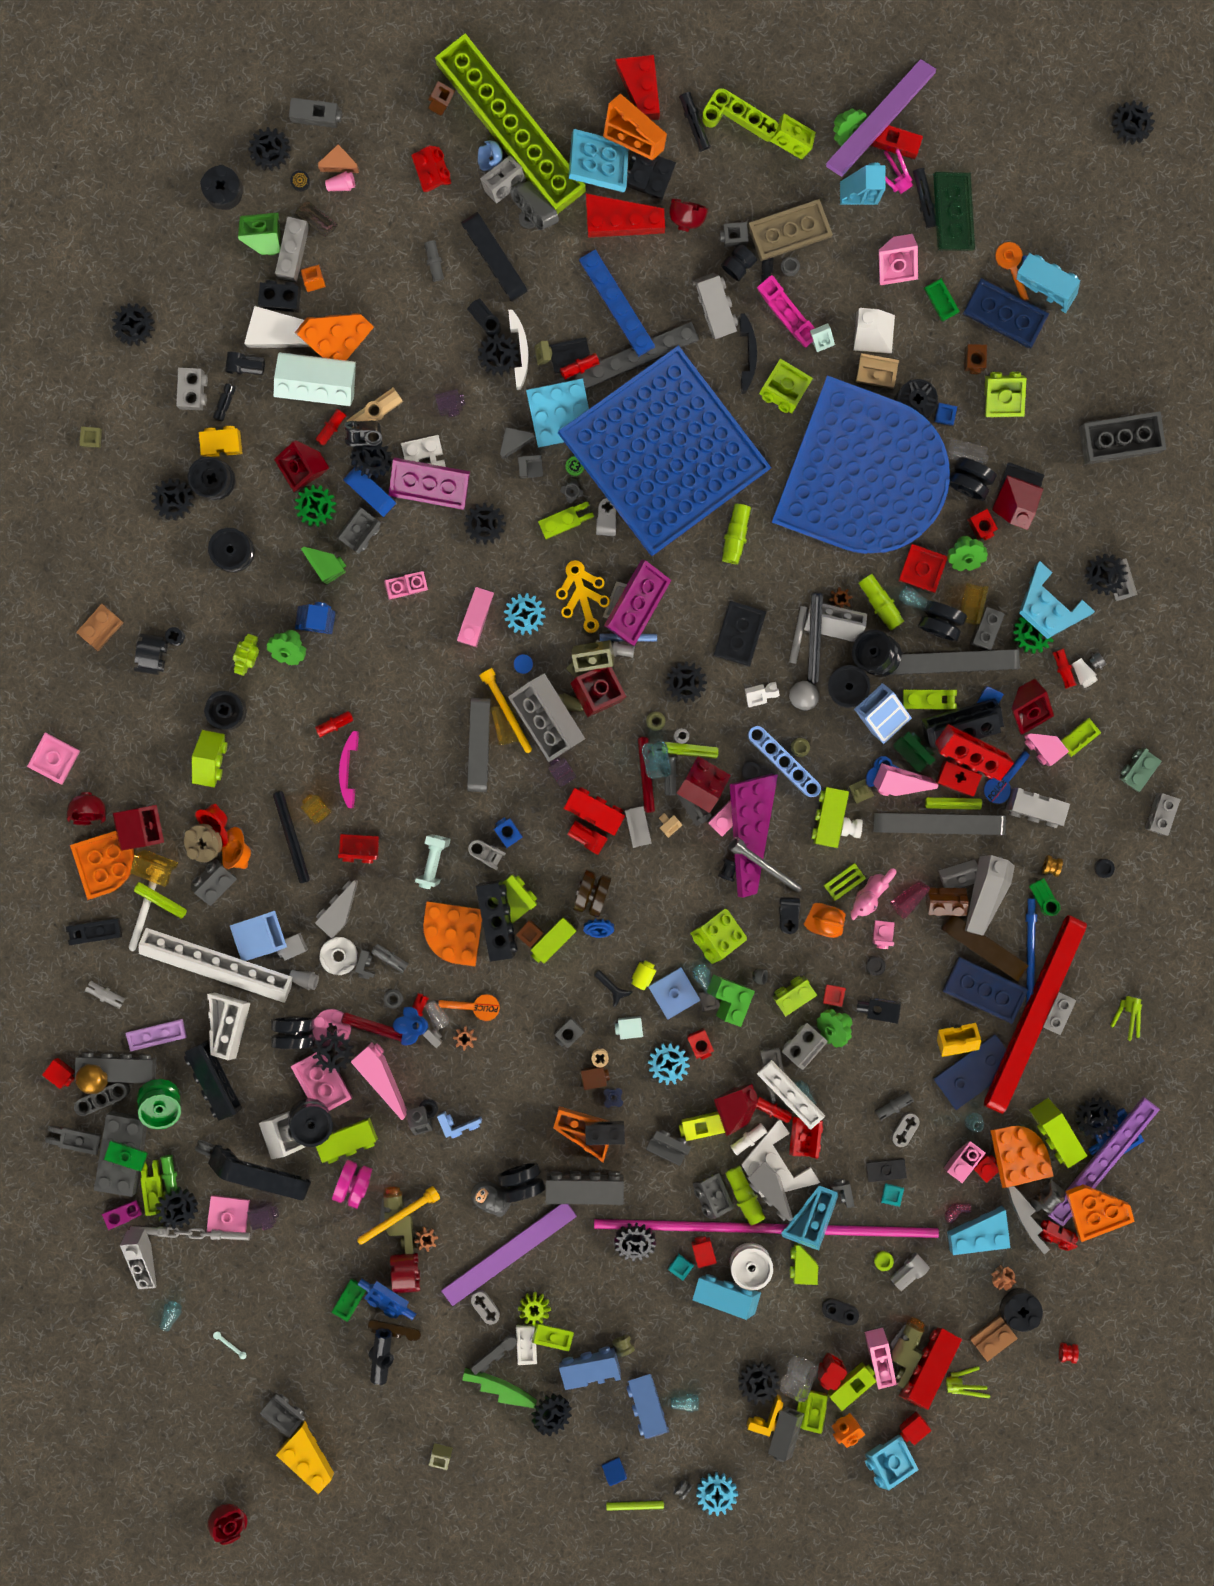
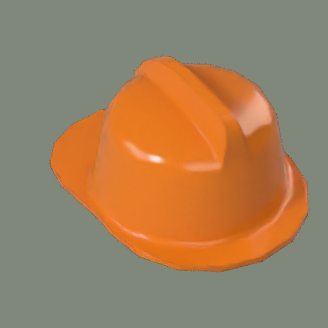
M238 827L230 828L227 831L228 843L222 847L223 866L225 869L233 867L246 869L251 856V849L244 843L242 830Z
M814 903L804 922V926L813 933L835 938L843 933L846 914L836 907Z

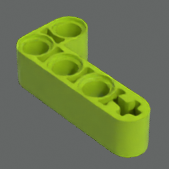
M718 89L714 92L702 115V122L706 127H715L722 116L725 115L767 142H771V138L777 132L779 125L776 120L726 89ZM723 97L726 102L718 103L716 99ZM739 107L742 109V112L737 114L732 109ZM712 113L716 118L709 120L706 115ZM755 117L759 122L752 124L749 119ZM773 128V131H771L770 133L767 132V130Z

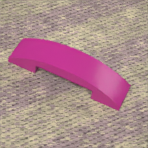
M771 275L757 289L776 316L806 348L813 342L810 330L815 328L799 312L783 292L784 289Z
M353 731L346 741L339 766L340 788L348 808H354L355 789H348L350 750L358 751V731Z

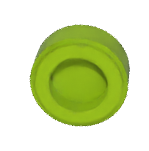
M880 1251L874 1257V1264L879 1270L888 1271L892 1268L894 1259L889 1252Z

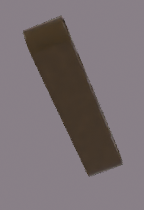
M948 917L941 930L960 943H963L970 950L979 954L1014 980H1020L1029 965L985 935L981 936L965 931L966 922L959 917Z

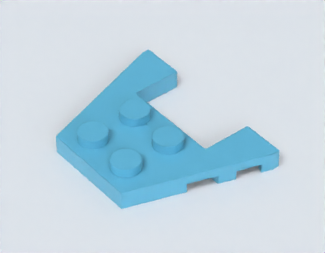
M1040 561L1035 565V571L1030 579V585L1019 614L1047 639L1095 612L1083 600L1070 612L1042 586L1052 572Z

